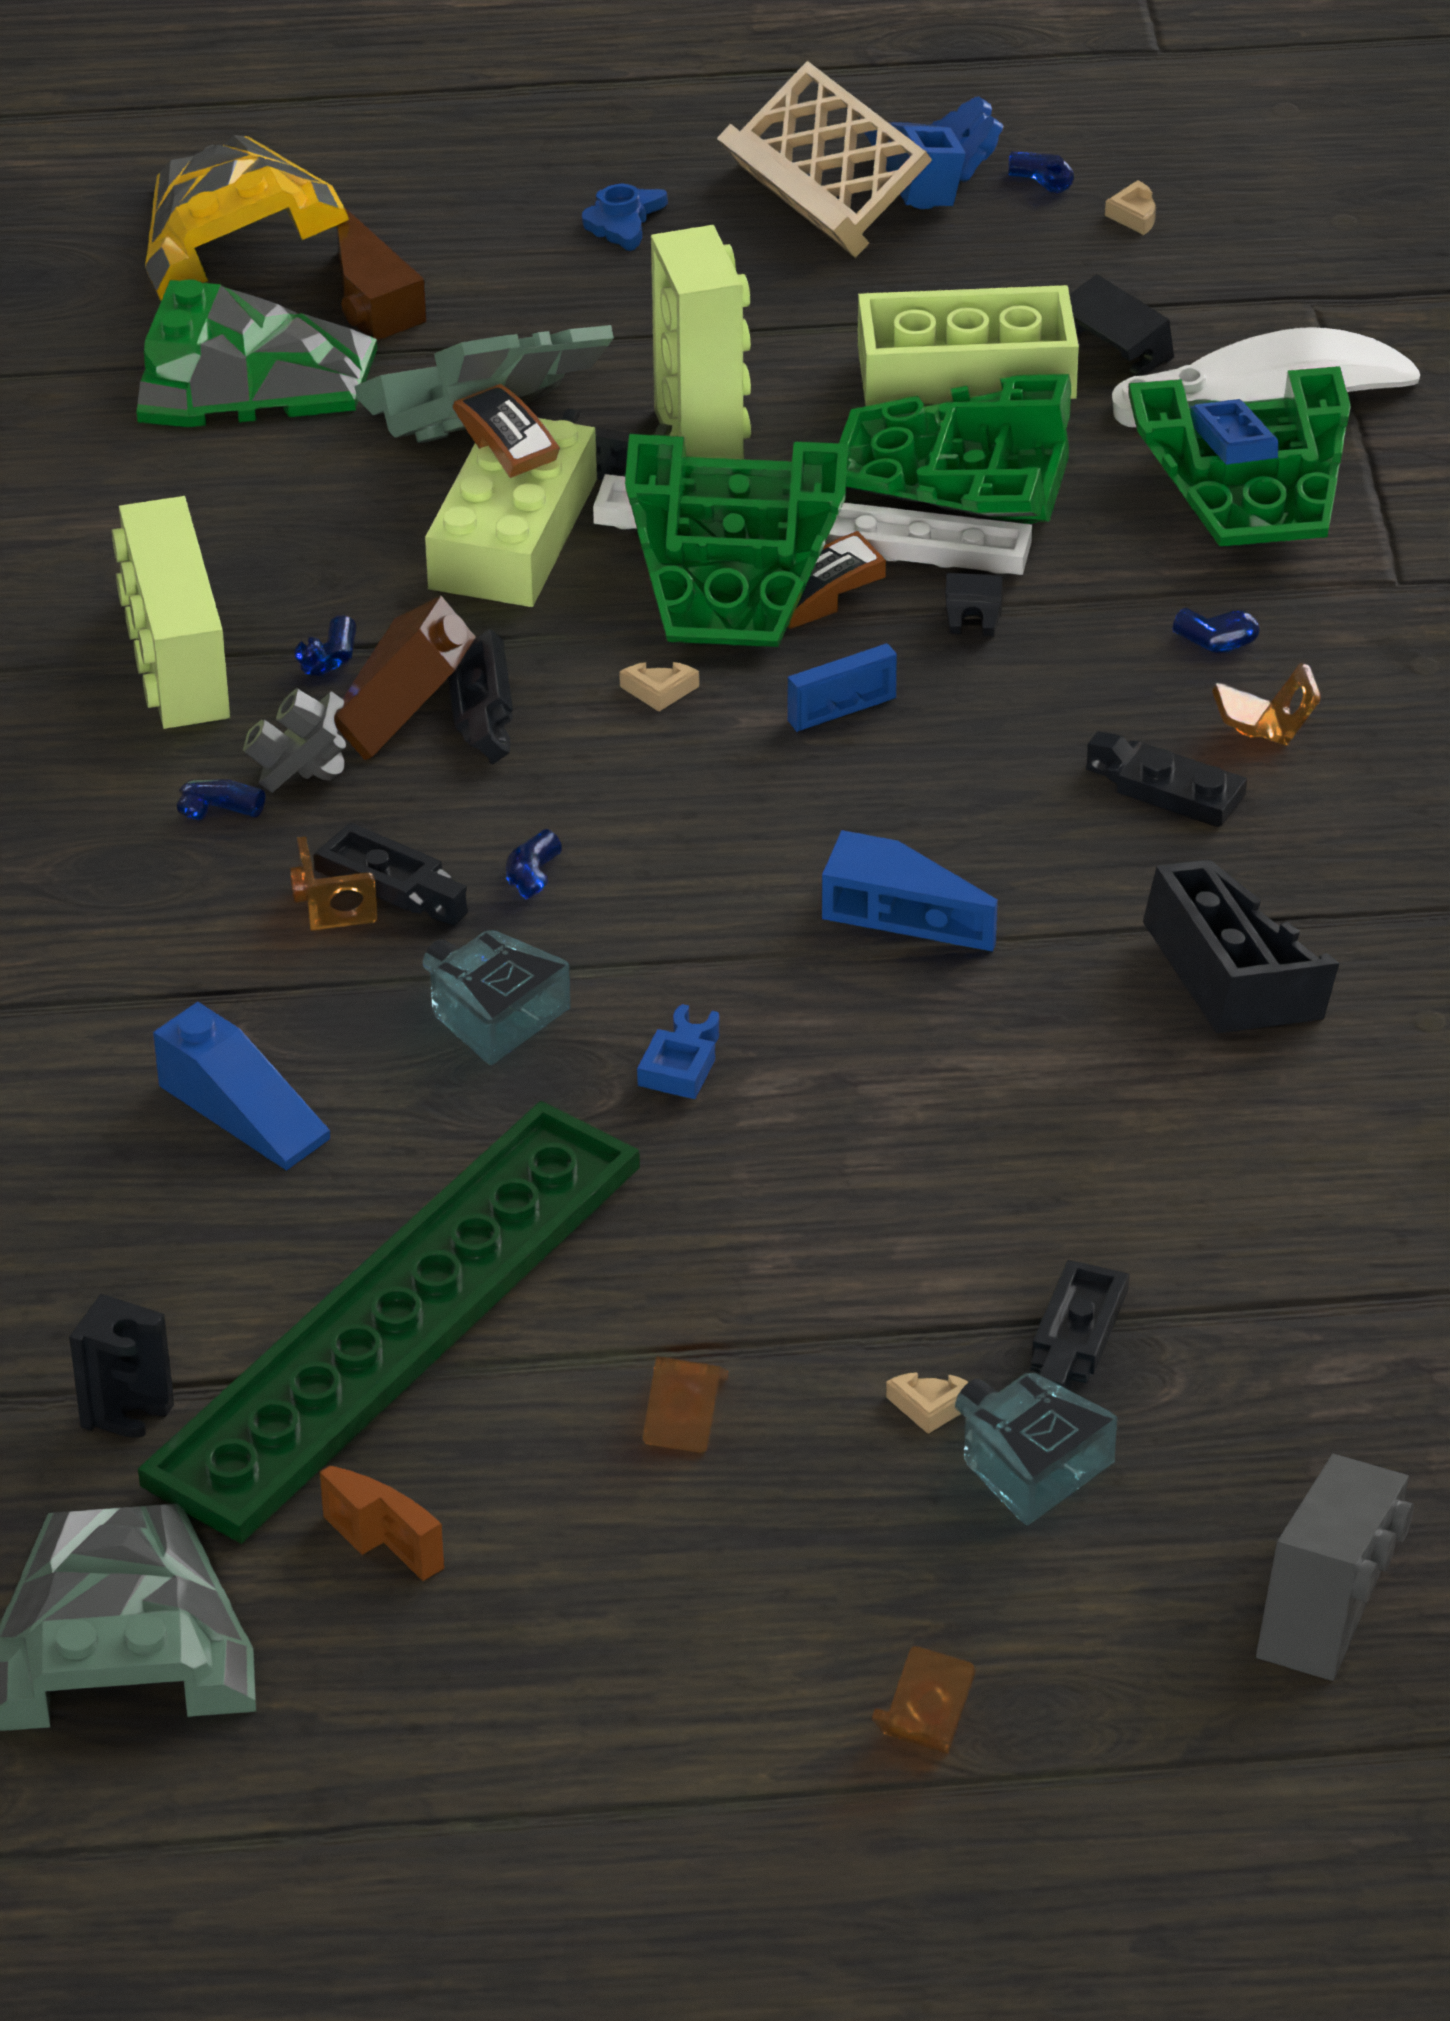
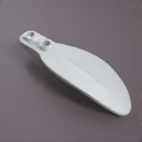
M1294 328L1262 334L1233 343L1200 358L1191 365L1182 366L1178 369L1128 378L1118 384L1113 390V415L1119 423L1136 428L1128 395L1129 383L1182 379L1188 406L1191 408L1195 404L1241 399L1244 403L1284 400L1288 370L1340 366L1347 392L1415 385L1419 382L1420 372L1407 357L1373 338L1330 328Z

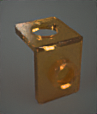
M1303 663L1297 666L1271 702L1217 683L1212 690L1221 718L1225 724L1234 727L1248 737L1260 736L1285 746L1289 744L1321 700V694L1311 668ZM1302 686V701L1298 709L1291 715L1290 703L1295 691Z
M306 836L297 837L299 867L290 868L291 888L294 903L305 901L310 930L375 922L378 917L374 875L372 873H361L315 879ZM353 890L363 896L362 903L350 911H338L330 906L332 897L341 891Z
M656 1356L643 1441L648 1445L697 1453L706 1452L709 1444L719 1380L727 1381L729 1371L720 1366Z
M914 1646L909 1651L889 1712L875 1708L871 1719L885 1735L948 1754L976 1669L970 1662Z

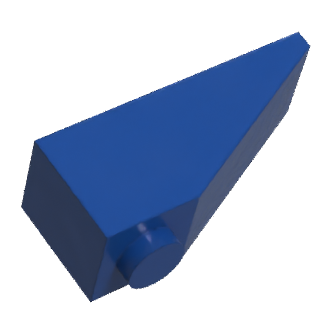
M841 830L822 874V919L994 951L996 945L998 899L897 840Z
M196 1002L153 1032L159 1086L286 1171L330 1140V1130L241 1029L203 1004Z

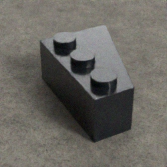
M1210 859L1156 866L1143 923L1217 1034L1324 1019L1339 962L1327 953L1320 955L1319 958L1298 942L1299 930L1287 921L1280 924L1279 927L1259 911L1261 903L1259 898Z

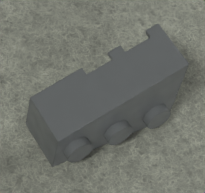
M1337 1454L1331 1455L1277 1541L1256 1658L1334 1681L1381 1571L1385 1572L1388 1569L1396 1540L1403 1542L1408 1533L1414 1511V1503L1404 1501L1409 1475Z

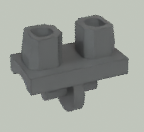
M296 688L283 700L278 709L276 720L288 728L284 733L266 720L261 719L246 735L243 751L263 766L259 784L273 793L297 771L305 779H309L314 775L328 781L342 773L345 767V760L341 751L346 747V742L343 737L337 734L338 730L334 722V715L343 708L344 700L331 691L318 702Z

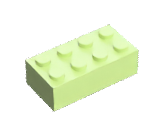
M714 225L651 235L654 411L660 423L672 425L670 436L684 437L686 457L744 459V439L751 437L749 415L747 409L743 407V396L750 395L751 392L749 372L746 364L743 363V352L750 351L751 347L749 328L746 320L743 319V307L750 306V290L745 274H737L732 247L730 244L723 245Z
M1068 285L858 294V351L866 406L918 396L924 405L953 401L950 389L968 386L970 397L1002 391L1001 378L1016 375L1069 374L1071 399L1077 397L1079 345Z
M539 418L560 447L557 460L509 478L489 446L479 449L475 443L425 536L428 589L533 607L597 480L595 427L578 425L566 420L554 421Z
M185 496L120 505L121 528L112 529L115 558L117 562H120L121 573L116 574L117 588L121 606H127L125 607V616L130 640L139 639L134 640L139 674L149 672V674H143L142 676L147 707H158L163 729L230 719L223 630Z

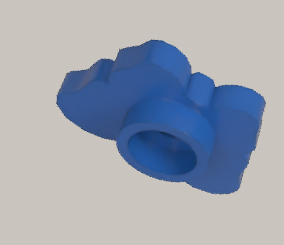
M974 97L970 101L961 104L958 111H951L943 119L931 124L933 126L951 127L966 152L960 176L961 182H967L978 165L993 153L998 143L999 134L1003 129V124L991 116V104L980 97Z
M629 184L608 186L596 193L595 206L586 208L583 211V227L597 237L606 236L609 242L619 244L627 251L634 250L640 245L642 240V223L646 222V214L664 208L668 204L667 192L663 189H637Z

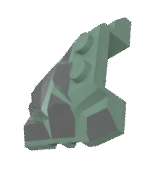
M611 325L568 329L551 335L549 331L537 332L532 334L533 337L518 339V335L514 334L461 342L434 353L437 366L377 376L355 385L356 396L372 415L385 414L388 430L395 438L415 434L417 443L438 440L447 437L449 432L466 429L452 408L454 401L498 384L508 388L525 404L537 401L560 386L566 373L591 369L614 339Z
M179 1504L48 1513L0 1624V1731L50 1727V1691L184 1681L188 1717L256 1712L253 1647L210 1564V1560L185 1510Z

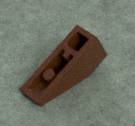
M345 208L349 220L337 225L336 231L344 294L342 309L349 324L353 327L356 326L365 335L373 337L378 341L425 323L424 278Z
M442 596L394 619L342 698L344 705L334 715L335 725L364 760L373 757L455 671L476 638L462 618L454 612Z

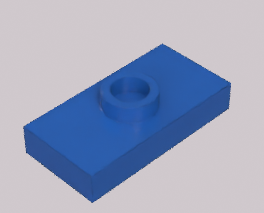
M1241 399L1191 406L1190 414L1194 429L1226 465L1278 458V439Z
M886 643L788 676V722L798 732L895 699L896 652Z

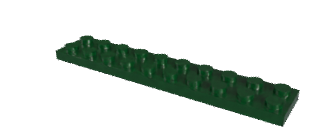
M540 1100L138 1468L140 1487L169 1504H179L187 1514L242 1544L640 1168L639 1150Z

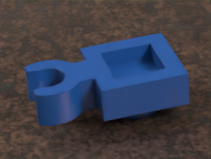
M680 1005L673 1014V1032L657 1029L638 1065V1086L696 1099L715 1062V1043L719 1039V1012L711 1011L707 1021L701 1024L689 1023V1005Z

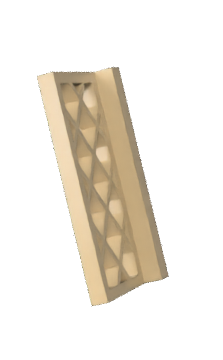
M808 61L741 131L730 124L717 137L739 166L855 258L869 244L862 233L932 161L925 150ZM812 81L818 84L817 100L797 104L798 96ZM848 107L845 123L827 126L828 111ZM816 114L814 129L795 133L796 118ZM784 121L782 136L766 140L760 138L762 133L772 123ZM877 130L876 145L856 149L857 134ZM845 137L844 152L824 156L825 141ZM813 144L811 159L792 163L794 147ZM903 153L911 156L898 170L886 172L887 157ZM875 160L872 176L853 179L854 164ZM842 166L841 182L821 186L823 170ZM872 190L871 199L857 213L852 211V194Z

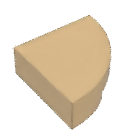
M1137 180L1106 200L1105 216L1145 235L1153 227L1156 217V205L1152 198L1151 189Z
M646 662L638 663L620 671V687L660 712L699 687V671L690 666L673 662V669H646Z
M918 1372L903 1374L886 1382V1398L928 1434L976 1405L960 1393L968 1381L957 1376L948 1375V1380L918 1378Z

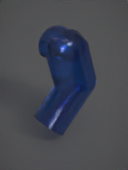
M1011 151L1009 176L1033 178L1051 193H1062L1068 190L1073 183L1074 172L1069 164L1059 155Z
M1183 608L1176 615L1173 622V632L1211 652L1219 654L1251 644L1256 640L1260 631L1257 619L1242 610L1231 611L1208 619L1188 608Z
M345 615L336 616L329 623L327 642L322 644L318 638L309 637V644L306 646L301 641L296 646L294 652L295 659L301 664V670L311 676H321L348 663L353 657L357 629L355 621Z
M191 779L178 790L182 795L177 801L176 808L181 815L195 820H201L206 817L209 804L258 817L264 808L266 796L265 791L228 779Z
M544 829L514 849L506 860V880L511 887L516 885L522 897L530 899L548 885V877L539 868L561 853L562 845L557 835L549 829Z

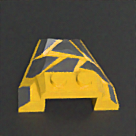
M233 135L223 146L212 144L194 156L170 160L156 178L145 262L146 271L160 300L162 301L170 280L182 281L192 279L201 283L208 281L195 247L281 210H287L302 240L348 221L347 212L333 186L247 136Z

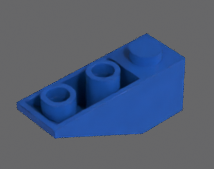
M888 122L925 150L932 159L900 193L905 204L919 209H930L934 206H953L966 152L951 127ZM877 130L864 132L871 145H876ZM903 153L887 157L886 171L898 170L911 156Z

